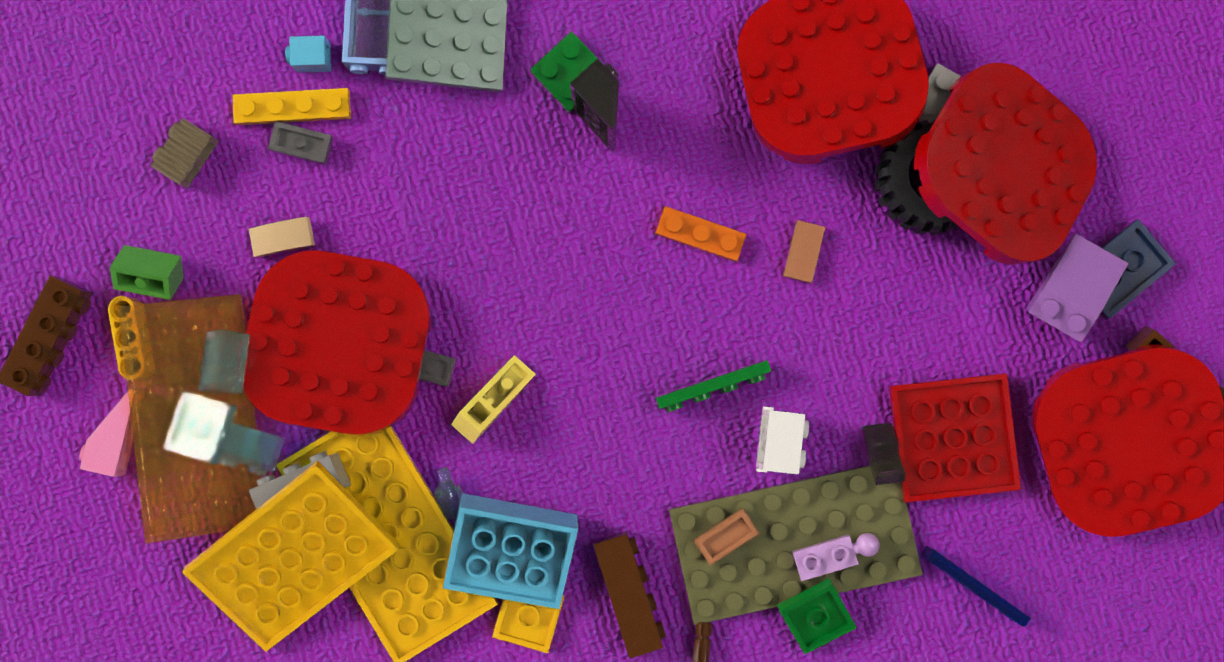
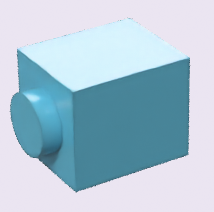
M325 36L289 37L290 46H286L285 49L286 61L297 73L331 72V43Z

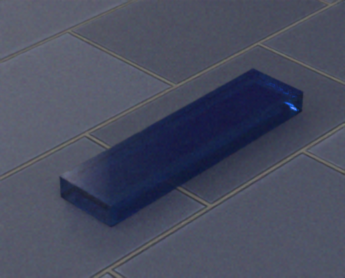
M928 546L924 548L921 553L923 558L1020 626L1026 627L1031 619L1029 616L936 550Z

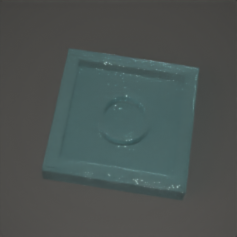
M183 391L163 448L217 465L237 407Z

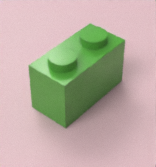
M127 245L122 247L110 265L113 289L168 300L172 299L184 278L181 256Z

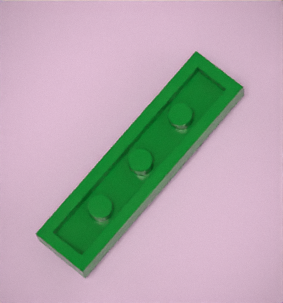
M768 360L656 397L655 399L659 409L665 408L666 412L674 411L683 407L682 401L693 398L694 403L711 398L709 392L720 389L723 394L738 389V382L748 379L749 384L765 380V373L771 372Z

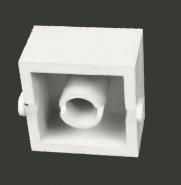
M763 407L756 463L757 472L767 473V471L799 474V469L804 468L806 451L802 450L803 438L807 439L809 432V421L805 420V414L774 411L772 407Z

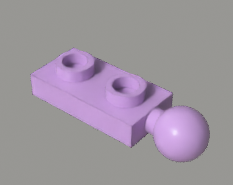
M864 533L857 538L855 543H852L849 534L794 550L792 554L800 579L804 581L858 565L856 555L874 556L879 551L880 542L874 534Z

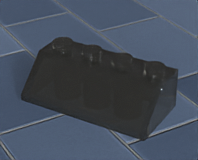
M597 59L570 83L573 111L604 145L613 152L616 149L619 91V81L617 78L619 75L609 63L603 65Z

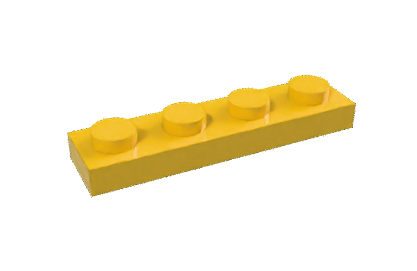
M348 88L232 95L233 118L236 125L275 123V121L287 123L351 119L350 90Z

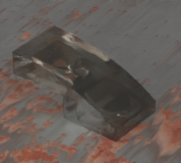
M892 424L863 426L862 431L875 485L904 482L906 473L898 453L899 444Z

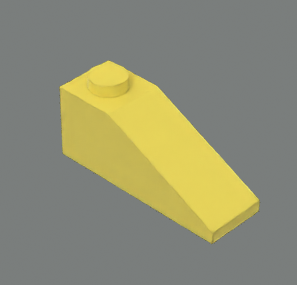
M514 355L458 413L451 425L474 444L536 374Z

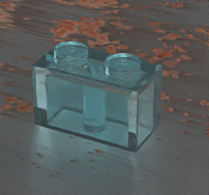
M222 329L206 333L199 391L223 395L242 394L250 334Z
M226 421L214 456L220 457L219 463L237 468L238 463L250 466L248 472L266 476L267 471L274 473L285 438Z

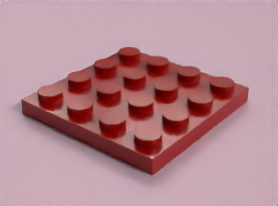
M1007 373L889 386L897 461L901 477L903 501L905 503L1021 490Z

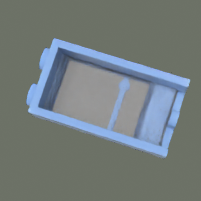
M345 0L342 63L347 69H350L351 73L367 74L368 70L379 71V74L386 75L390 0Z

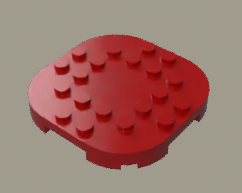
M770 0L760 6L748 18L742 28L737 47L738 61L755 133L770 152L771 150L783 156L787 161L799 164L821 163L824 157L880 145V148H885L905 138L913 130L920 117L923 116L927 104L929 80L914 20L904 0Z
M998 62L982 65L961 76L952 84L948 90L951 95L929 132L921 136L914 158V171L919 170L922 184L918 189L927 206L938 218L947 216L986 248L983 254L988 258L1006 265L1037 261L1050 256L1063 244L1088 198L1097 172L1095 146L1082 120L1027 72L1007 63Z
M319 250L302 251L283 258L263 276L254 296L240 358V378L245 393L259 411L287 425L356 437L372 436L386 431V429L393 426L399 420L401 421L407 415L419 391L418 383L428 333L431 332V310L428 300L419 284L410 274L398 266L387 262Z
M1155 344L1139 346L1137 350L1083 364L1078 362L1071 364L1050 377L1039 397L1036 398L1032 422L1050 484L1049 489L1063 514L1079 528L1100 536H1126L1197 519L1211 512L1224 500V400L1215 376L1208 367L1194 356L1178 348Z

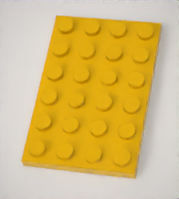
M316 461L187 564L182 573L267 652L399 549L400 544L319 461Z

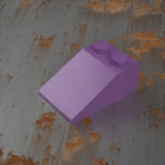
M1075 233L1028 304L1027 310L1032 315L1082 342L1102 312L1128 263Z

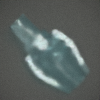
M440 468L437 470L440 483L438 488L434 489V498L447 519H456L463 492L460 485H455L454 481L451 480L449 468Z

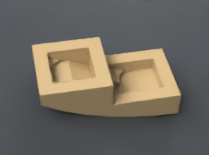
M310 217L290 219L249 229L254 257H264L283 251H295L315 245Z

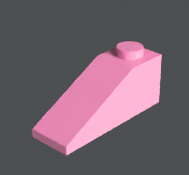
M129 389L91 434L80 451V469L112 477L126 474L146 390Z

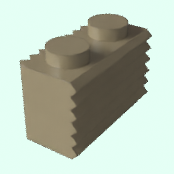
M182 118L180 122L174 123L168 133L170 138L167 139L164 146H160L154 152L152 157L154 162L151 163V167L188 189L219 140Z

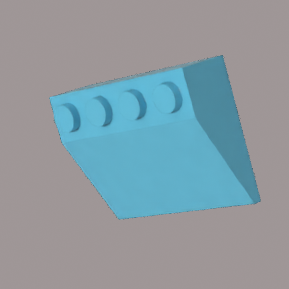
M462 493L443 589L560 609L578 532L577 514Z

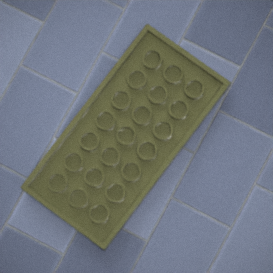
M897 460L885 461L669 509L694 625H697L698 622L705 623L777 607L779 603L828 578L832 581L837 592L843 593L923 575L907 503L903 501ZM743 508L760 534L710 566L694 542V539ZM864 533L874 534L880 542L879 551L871 557L857 554L858 565L801 581L792 551L849 534L852 543H855L857 538Z

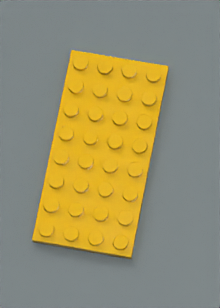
M392 426L382 433L365 437L329 432L276 465L283 476L285 475L284 468L299 462L301 467L311 463L310 457L324 451H327L328 456L338 453L351 482V485L345 489L400 544L399 549L350 587L354 597L393 662H406L498 605V601L494 597L443 589L454 528Z

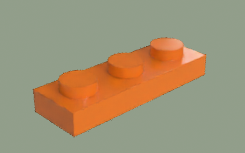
M664 206L655 235L734 262L738 261L747 235Z

